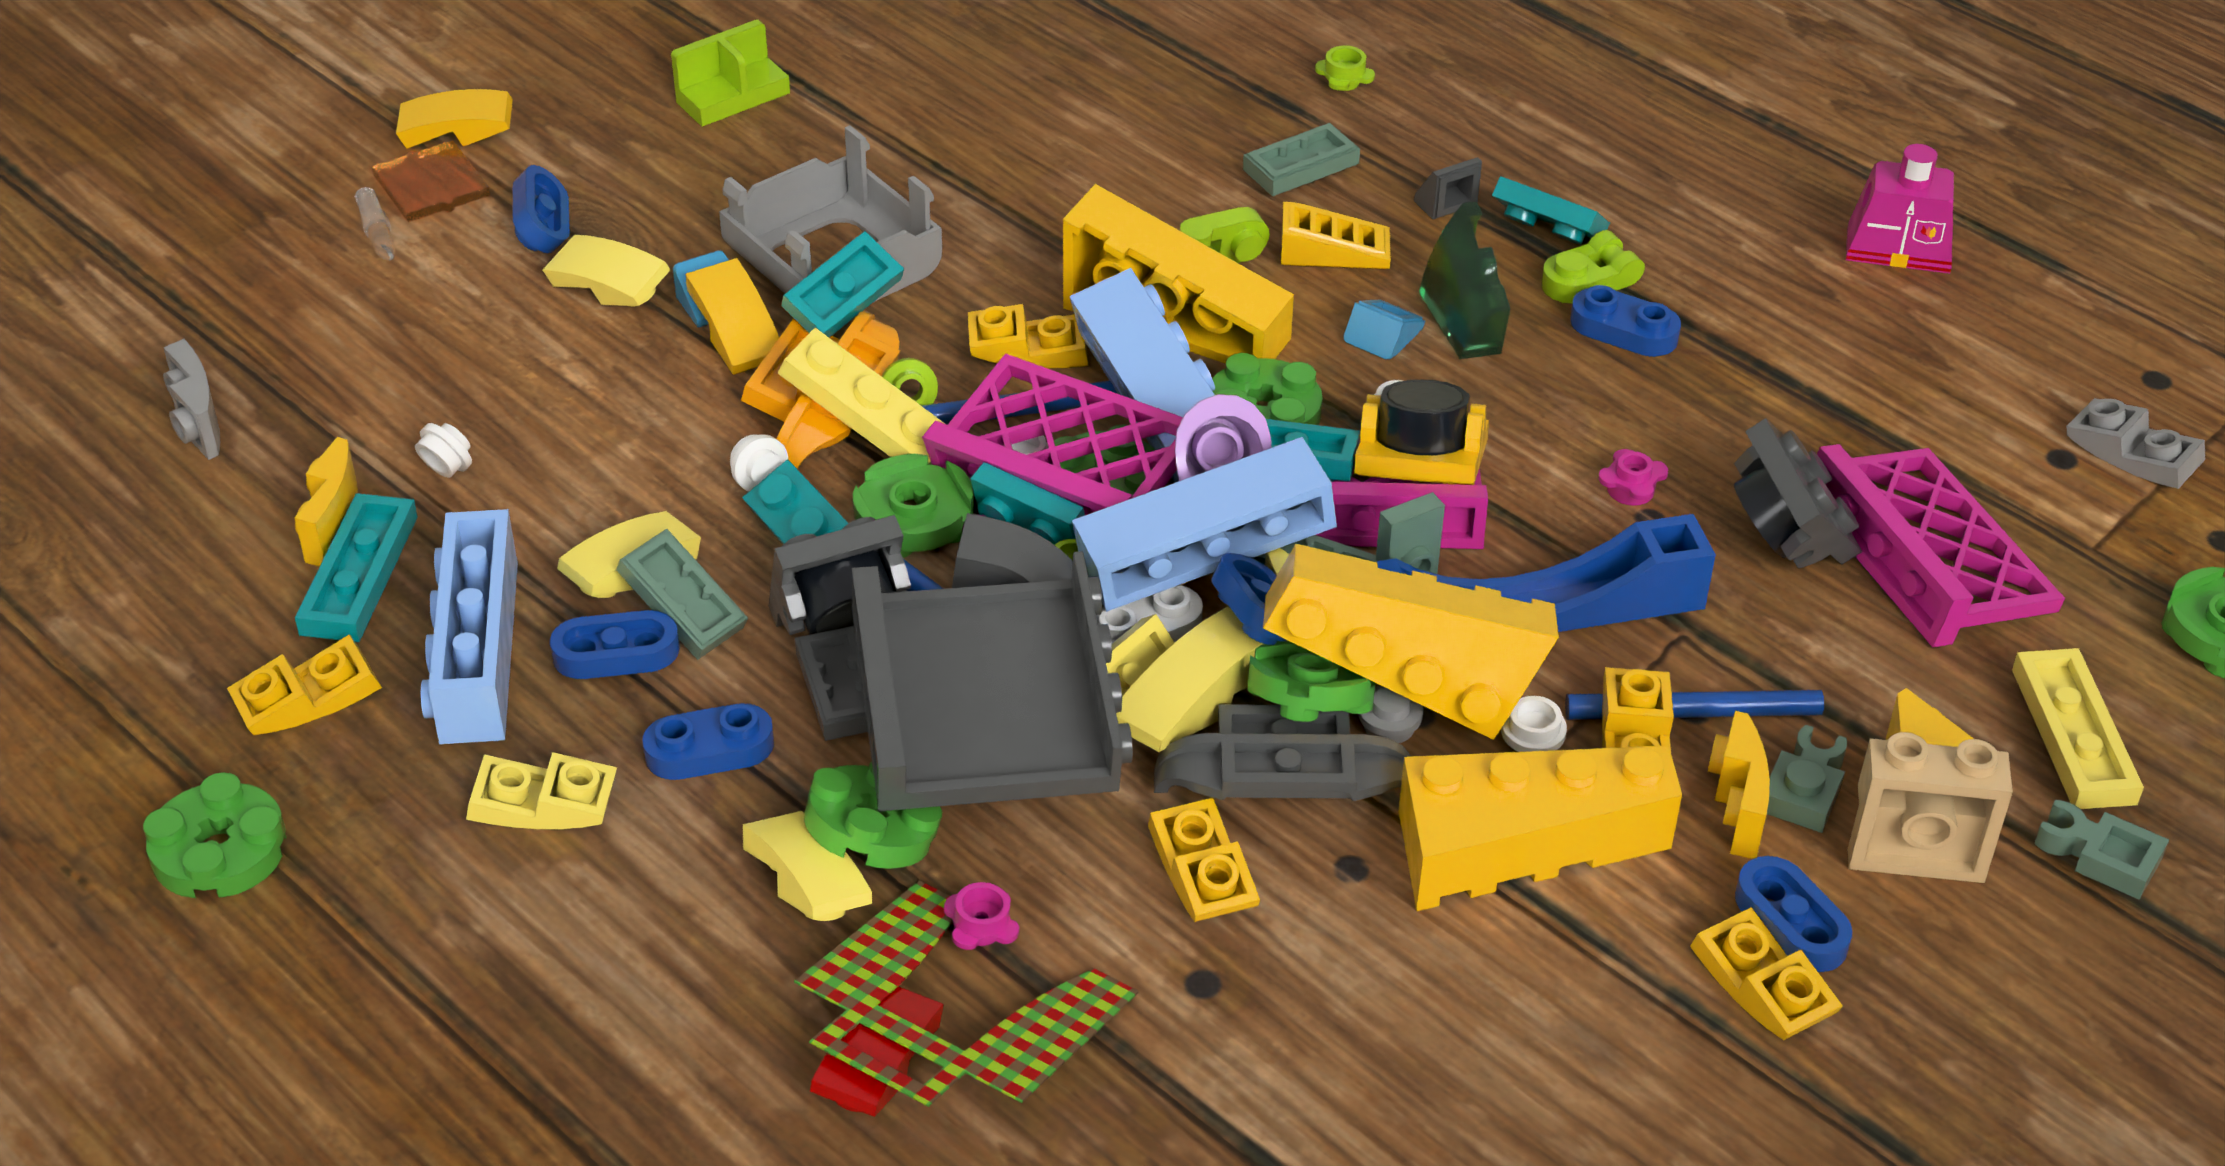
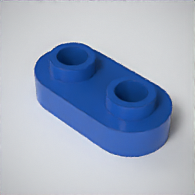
M530 165L514 180L512 186L514 231L518 240L526 248L532 251L552 253L570 234L569 197L562 183L551 172L543 167Z
M1596 285L1581 290L1573 298L1570 322L1578 333L1586 337L1640 355L1652 357L1669 354L1678 345L1681 320L1674 311L1661 303L1642 300L1604 285Z
M1226 553L1222 555L1211 579L1219 592L1218 597L1232 609L1237 618L1243 623L1242 630L1252 639L1267 645H1274L1277 641H1288L1263 629L1266 594L1277 575L1267 566L1250 557L1236 553Z
M654 610L573 618L556 627L550 637L554 667L562 675L573 679H590L658 671L669 666L677 658L680 650L675 621L667 614Z
M745 703L660 718L646 729L642 740L645 762L648 769L656 776L669 780H680L751 767L764 761L771 754L774 747L771 717L764 709Z
M1762 856L1748 861L1742 867L1735 891L1737 906L1741 911L1752 907L1787 956L1802 950L1817 972L1831 971L1845 961L1852 939L1851 923L1842 911L1798 866L1783 858Z

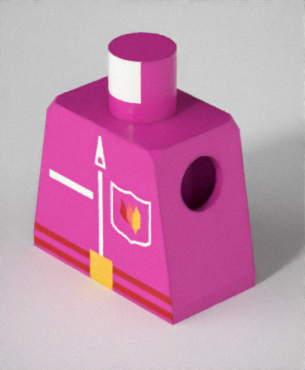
M1912 144L1904 149L1901 163L1880 161L1874 164L1848 223L1847 261L1950 274L1952 268L1954 173L1949 169L1935 167L1938 154L1932 147L1924 144Z

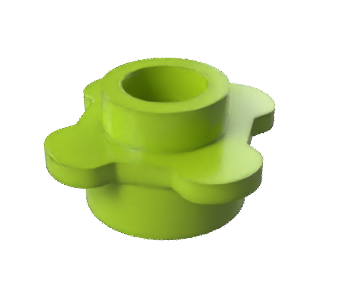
M1343 45L1331 48L1326 53V60L1318 61L1315 67L1316 73L1324 75L1329 81V87L1334 90H1354L1359 86V83L1369 84L1375 79L1374 70L1366 68V54L1361 49L1353 46Z

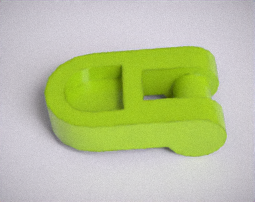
M1238 207L1189 218L1180 225L1181 232L1237 263L1250 261L1259 256L1270 237L1268 226L1258 212L1250 207Z
M1602 230L1595 234L1588 244L1563 251L1548 258L1543 267L1542 290L1553 300L1562 303H1573V298L1578 292L1592 286L1604 285L1617 291L1635 284L1643 275L1645 264L1634 252L1624 251L1622 241L1612 231Z

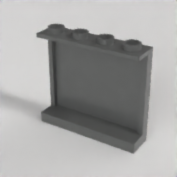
M1083 551L1073 552L1072 579L894 593H881L878 566L852 568V617L878 811L1119 791L1122 764L1132 762V736L1128 723L1118 724L1116 713L1122 710L1120 677L1118 673H1108L1106 663H1111L1112 659L1111 634L1108 624L1098 625L1096 615H1101L1102 611L1100 581L1098 576L1088 577Z

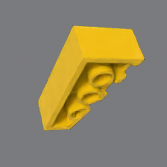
M1094 184L1063 218L1064 309L1073 311L1069 296L1131 268L1143 287L1149 284L1154 286L1165 309L1164 319L1168 324L1173 321L1179 324L1188 341L1190 352L1225 364L1230 356L1238 353H1249L1262 359H1276L1291 340L1294 294L1099 185Z
M1300 544L1294 545L1265 598L1263 629L1492 740L1499 733L1559 638L1555 603L1533 598L1531 603L1501 597V591L1475 585L1474 590L1437 582V576L1413 570L1411 575L1380 569L1377 562Z
M1669 745L1404 757L1398 812L1416 911L1437 907L1440 905V897L1467 891L1470 898L1496 892L1497 883L1528 875L1531 876L1534 882L1558 877L1559 870L1562 867L1585 862L1591 868L1671 849L1682 792Z

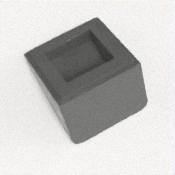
M1477 157L1432 172L1415 193L1414 202L1432 219L1477 205L1482 161Z

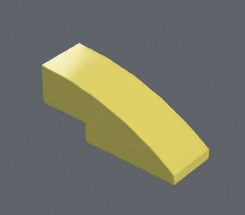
M1226 607L1178 639L1131 685L1122 696L1121 712L1116 713L1118 724L1128 723L1132 738L1160 752L1166 749L1170 743L1193 735L1218 721L1219 704H1231L1234 694L1248 687L1250 655L1255 658L1256 648L1263 643L1252 639L1242 630L1243 623L1237 618L1231 608Z

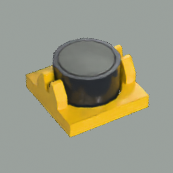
M1413 379L1399 381L1386 386L1381 395L1368 394L1366 403L1363 405L1360 443L1355 453L1354 473L1360 476L1474 485L1488 440L1489 420H1486V405L1471 404L1469 413V393L1459 386L1436 380Z

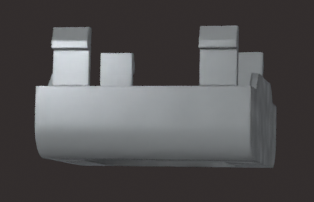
M851 125L845 127L846 156L828 164L817 158L811 159L752 185L748 193L732 177L725 179L723 195L728 198L729 207L719 211L723 240L784 294L812 273L810 243L802 236L832 223H850L866 231L904 268L902 279L877 300L926 278L936 269L941 260L942 229L930 219V202L934 201L932 191L915 176H911L908 178L909 201H907L867 169L866 151L870 150V144L866 137ZM785 244V247L791 253L792 267L776 255L773 250Z

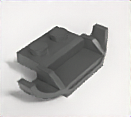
M1219 704L1218 733H1204L1183 737L1170 743L1158 755L1154 767V793H1168L1170 787L1177 785L1220 800L1232 797L1348 798L1352 801H1357L1382 794L1392 788H1401L1404 757H1411V755L1403 745L1387 737L1350 734L1348 712L1319 711V716L1316 720L1300 722L1282 717L1280 715V705Z

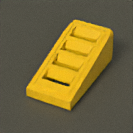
M1283 201L1281 265L1390 269V227L1305 204ZM1364 244H1374V247H1371V246H1368V245H1364Z

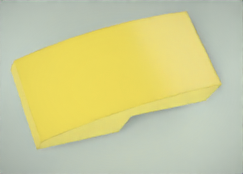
M573 235L543 269L553 287L591 288L601 305L630 307L640 306L647 302L655 294V287L670 271L665 261L645 251L621 242L588 235Z
M667 511L647 514L609 527L576 545L559 558L557 569L577 584L583 593L597 598H610L615 596L617 592L634 590L616 571L621 558L665 529H668L693 558L697 559L701 537Z
M552 752L548 768L546 769L484 754L469 800L466 820L527 829H571L601 825L617 767Z
M798 811L743 824V850L766 863L772 870L777 872L778 897L803 912L806 917L818 921L835 920L844 916L846 910L872 904V891L853 860L846 852L843 858L822 847L807 830L804 823V812Z

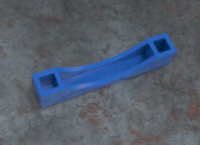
M1687 514L1635 522L1609 541L1579 557L1547 569L1512 577L1488 579L1446 577L1417 569L1397 558L1375 562L1378 563V568L1407 575H1411L1413 570L1437 576V582L1474 590L1475 585L1501 591V597L1531 603L1532 598L1555 603L1558 632L1705 609L1716 554L1695 515Z

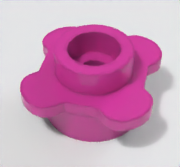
M1621 449L1614 453L1613 463L1608 468H1602L1599 471L1598 479L1603 486L1607 487L1609 495L1617 502L1632 506L1642 505L1653 498L1656 483L1667 478L1668 467L1663 462L1652 461L1649 456L1641 452Z
M978 882L965 886L958 894L947 898L944 903V913L954 923L955 929L952 932L953 943L961 949L972 950L977 946L990 945L995 941L1001 944L1014 942L1019 935V924L1012 920L1009 915L1010 896L994 884Z

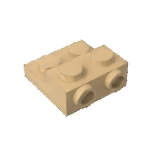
M1908 732L1896 733L1888 740L1870 738L1858 782L1859 807L1847 849L1848 869L1985 883L2013 793L2009 753L1997 751L1990 743L1979 739H1968L1961 742L1958 747L1927 744L1920 736Z

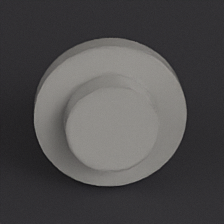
M1377 686L1374 692L1373 710L1368 713L1358 714L1368 735L1387 737L1397 743H1402L1408 740L1420 726L1423 718V706L1383 686Z

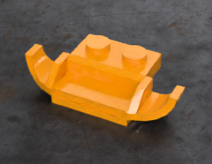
M866 310L861 311L856 316L841 339L834 336L829 337L880 376L883 375L889 365L898 360L900 354V341L895 328L876 320L875 315ZM793 318L745 384L741 401L784 422L776 439L784 445L788 453V460L798 469L802 461L810 454L833 446L848 437L852 428L777 374L784 359L809 334Z

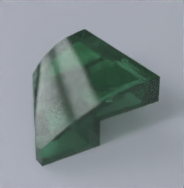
M1477 202L1463 203L1445 226L1428 259L1419 294L1459 359L1501 354L1511 310L1504 286L1498 277L1497 262L1492 247L1478 248L1475 233L1482 212Z

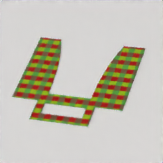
M920 880L794 981V983L846 1010L809 1041L810 1044L928 1107L965 1073L1021 1103L1024 1102L1139 993L1138 990L1094 968L1040 995L989 1030L966 1051L878 1005L921 964L953 921L944 913V903L950 896ZM861 1023L943 1068L925 1084H922L840 1039Z

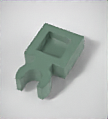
M1805 725L1798 732L1794 753L1781 751L1770 775L1767 814L1822 833L1841 790L1845 771L1840 770V768L1842 767L1847 748V738L1838 736L1832 748L1820 749L1810 742L1814 727Z
M2055 800L2048 821H2043L2039 827L2034 844L2049 854L2058 856L2072 854L2078 857L2079 860L2075 872L2140 900L2163 859L2169 839L2107 812H2104L2099 823L2088 820L2083 811L2074 804Z

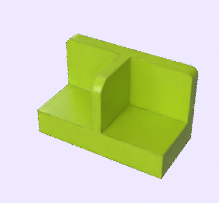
M758 19L677 48L671 53L676 103L702 127L790 93L789 76L768 58L766 27Z

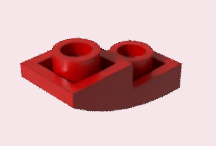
M899 986L878 1004L882 1008L932 1034L940 1027L944 1004ZM861 1023L840 1039L905 1075L908 1072L910 1059L916 1054L912 1050ZM826 1053L811 1080L810 1092L835 1101L846 1110L863 1112L873 1117L898 1092V1090L829 1053Z

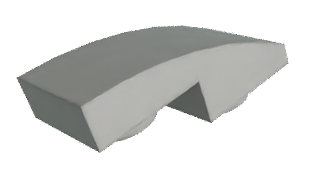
M185 339L163 347L169 371L163 374V378L175 406V410L169 412V417L180 440L185 444L192 442L210 460L219 455L221 443L220 428L206 372L194 349Z
M2094 398L2066 426L2067 436L2091 454L2128 473L2157 484L2179 489L2205 461V440L2183 436L2173 430L2149 429V411L2147 408L2126 405L2117 399Z

